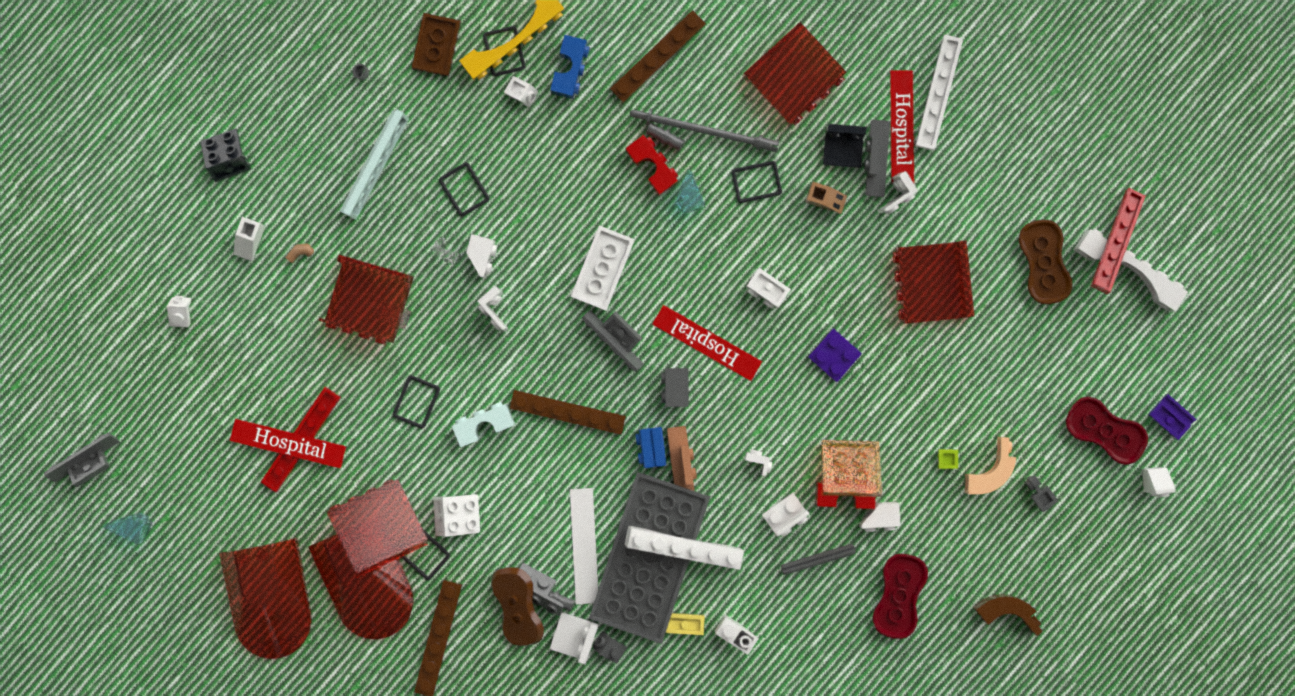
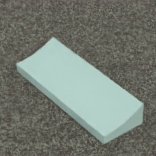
M397 109L396 111L392 110L340 212L357 220L409 120L403 112Z

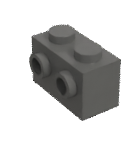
M665 368V372H661V384H665V391H661V403H665V407H689L688 368Z

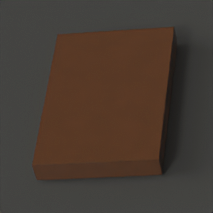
M423 13L411 69L450 77L461 20Z

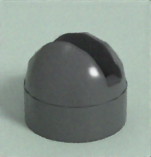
M364 64L354 66L352 73L355 78L359 80L368 78L369 70Z

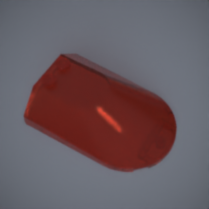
M381 515L308 546L341 621L352 633L366 639H383L403 628L413 609V590Z
M297 537L261 546L220 552L219 555L236 635L242 645L251 653L268 659L286 657L298 650L310 633L312 614Z

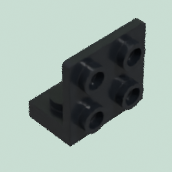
M828 124L825 130L823 165L860 168L862 164L863 138L866 135L867 127Z
M232 129L201 141L206 170L215 182L251 170L250 163L242 152L237 129Z

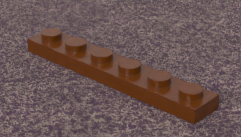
M692 10L619 79L610 90L622 103L626 102L690 41L706 23Z
M517 390L513 392L510 409L621 435L626 418L624 415Z
M443 580L414 690L415 693L434 696L463 585L461 583Z

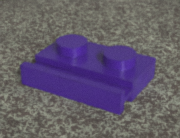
M1165 394L1163 399L1147 414L1176 440H1179L1191 427L1192 423L1197 420L1169 394Z

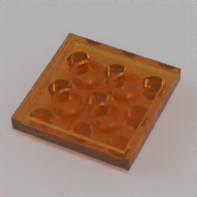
M821 441L823 495L881 497L882 482L879 441Z

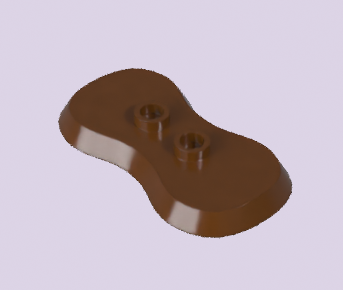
M1051 220L1030 222L1021 229L1019 234V244L1028 260L1030 269L1028 291L1031 297L1041 304H1054L1065 300L1071 294L1073 285L1071 275L1062 259L1063 232L1059 225Z
M515 567L497 570L492 575L491 587L502 607V631L504 636L514 645L530 646L537 644L543 638L544 627L533 607V582L530 576L524 570Z

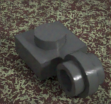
M1035 475L1027 477L1025 481L1027 487L1031 491L1036 490L1030 497L1041 512H1045L1059 502L1047 485L1041 489L1039 488L1041 483Z

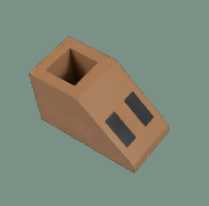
M813 181L805 203L841 214L847 195L832 187Z

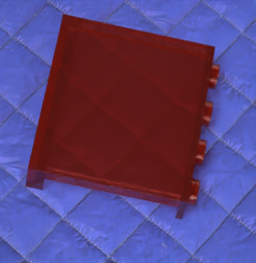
M799 22L743 73V78L747 82L750 81L785 119L789 127L792 124L796 126L803 119L801 115L806 111L810 113L817 106L816 102L820 98L824 100L830 95V89L834 85L836 87L841 85L846 80L844 76L847 72L807 28Z
M967 240L895 248L892 257L893 263L897 265L894 277L895 282H898L899 290H896L897 301H900L901 309H898L899 320H902V324L975 317Z
M339 254L336 262L342 263L328 311L325 319L319 318L318 321L325 322V327L335 330L337 326L341 327V332L351 335L353 331L359 333L358 337L367 340L373 337L375 338L374 342L386 345V342L394 343L414 277Z
M398 479L388 480L383 483V486L377 489L371 488L364 495L359 497L353 496L346 503L333 505L329 508V511H326L356 578L428 545V539Z

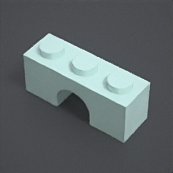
M499 402L491 406L492 410L484 412V409L473 413L474 417L467 419L465 416L455 420L456 424L452 428L460 447L480 440L477 430L478 426L484 421L490 422L494 426L496 433L514 426L515 422L508 405H502Z

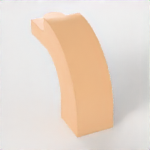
M997 437L996 462L989 471L982 474H965V493H990L1000 488L1010 478L1015 467L1016 457L1009 456V453L1012 451V443L1008 437Z

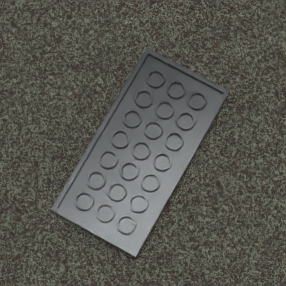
M637 472L589 619L662 644L689 560L627 548L624 544L628 526L696 540L711 496Z

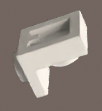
M513 76L504 93L530 107L536 99L538 90L529 83Z

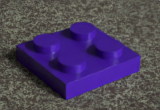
M833 328L808 358L835 382H838L862 353Z

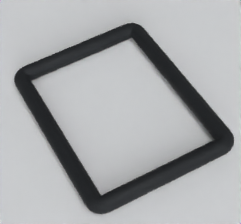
M510 26L485 32L483 39L486 51L490 50L487 36L514 30L516 37L518 35L517 28ZM521 44L517 47L522 67L495 73L494 68L491 66L490 69L493 76L513 73L526 68Z
M775 161L732 170L733 182L739 203L782 194ZM773 165L778 192L741 199L735 172Z
M464 162L439 178V183L460 216L467 215L490 199L468 162ZM466 166L484 194L485 199L462 213L443 180Z
M409 375L393 411V417L418 428H424L439 395L440 387ZM411 379L436 389L422 425L397 415Z
M420 526L415 527L396 549V553L426 580H430L450 558V553ZM418 530L447 555L429 576L400 551Z

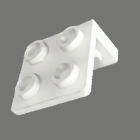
M906 171L892 177L894 180L892 182L893 186L898 192L901 191L902 194L877 210L879 214H890L899 208V203H907L915 197L914 193L918 189Z
M494 286L478 300L481 304L478 308L485 316L490 315L493 318L491 323L497 330L507 331L508 327L490 308V305L495 306L502 300L501 295L504 294L497 286Z
M792 492L764 512L762 516L777 536L782 535L784 537L792 531V526L795 524L799 526L808 520L806 516L809 515V512L804 509Z
M478 495L433 497L436 536H454L480 532Z
M562 612L550 649L578 658L579 663L586 664L598 624Z

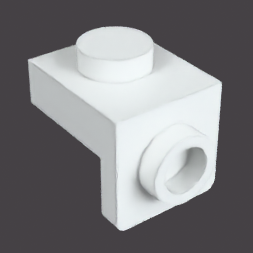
M183 296L171 298L167 305L169 326H190L189 305L191 298Z
M751 449V453L746 452L744 460L763 464L762 476L766 477V473L771 471L772 462L769 461V457L762 456V452Z

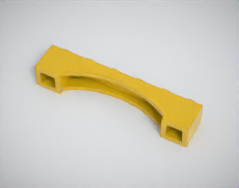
M536 0L534 4L537 7L531 20L516 37L502 46L491 50L476 52L473 49L460 59L459 62L473 80L476 78L481 80L488 74L486 70L491 66L495 69L503 62L501 59L504 56L508 55L510 57L518 51L516 48L521 43L526 45L533 39L531 35L536 31L540 34L548 27L547 23L553 20L555 22L562 17L563 14L561 12L564 10V7L558 0Z

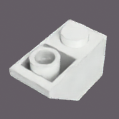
M242 217L235 234L234 255L253 261L266 226Z
M471 234L466 253L479 276L486 279V275H490L492 270L490 261L491 257L496 255L497 245H495L494 240Z
M1167 468L1142 469L1144 492L1151 493V496L1168 497L1169 493L1176 492Z
M876 503L875 509H871L859 523V527L865 528L866 532L876 531V528L884 527V530H896L895 527L901 526L899 503Z
M727 615L723 616L715 629V634L747 655L759 639Z

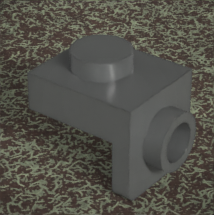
M604 631L596 638L593 648L601 656L615 663H618L627 649L623 643L611 638Z

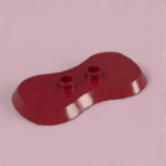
M1082 397L1073 404L1068 412L1066 427L1069 433L1078 440L1099 445L1117 463L1124 465L1133 464L1143 455L1148 444V434L1145 428L1138 422L1121 419L1113 415L1100 400L1094 397Z
M895 554L887 560L883 569L884 594L874 610L873 624L875 629L886 637L904 639L909 637L917 627V598L927 582L928 569L924 561L916 556Z

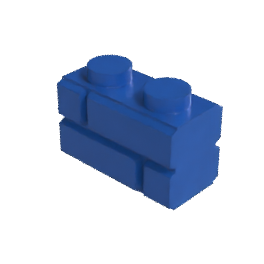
M662 427L639 429V434H636L637 445H641L642 453H638L639 464H643L644 468L666 466Z

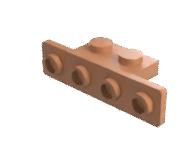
M686 427L668 428L667 434L674 484L694 491L693 480L697 479L696 469L691 468L690 460H694L693 448L689 449Z

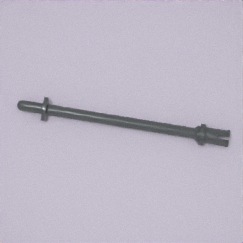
M649 109L648 113L638 110L630 111L631 117L647 120V126L651 121L751 144L756 150L764 149L777 153L778 148L770 145L779 146V140L763 138V135L750 137L652 114V109Z

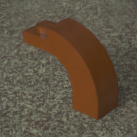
M1007 594L992 595L973 606V609L988 625L1004 614H1015L1021 618L1034 635L1038 636L1043 632L1039 627L1042 625L1035 616H1032L1037 611L1018 597Z

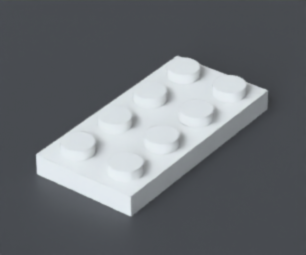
M599 226L571 297L607 311L635 239Z

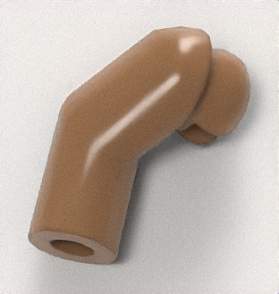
M307 243L297 244L285 258L293 263L299 255L312 256L314 249Z

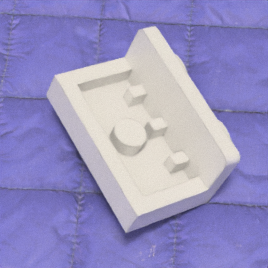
M761 268L756 271L746 286L749 289L747 291L755 298L760 296L765 300L763 303L771 309L774 307L779 308L791 290Z

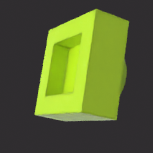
M938 449V469H958V449Z

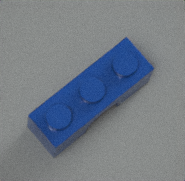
M564 35L560 56L569 59L572 62V68L567 73H554L550 89L551 94L574 99L575 94L578 95L580 89L578 79L579 76H583L585 65H582L584 57H588L590 47L587 46V40Z

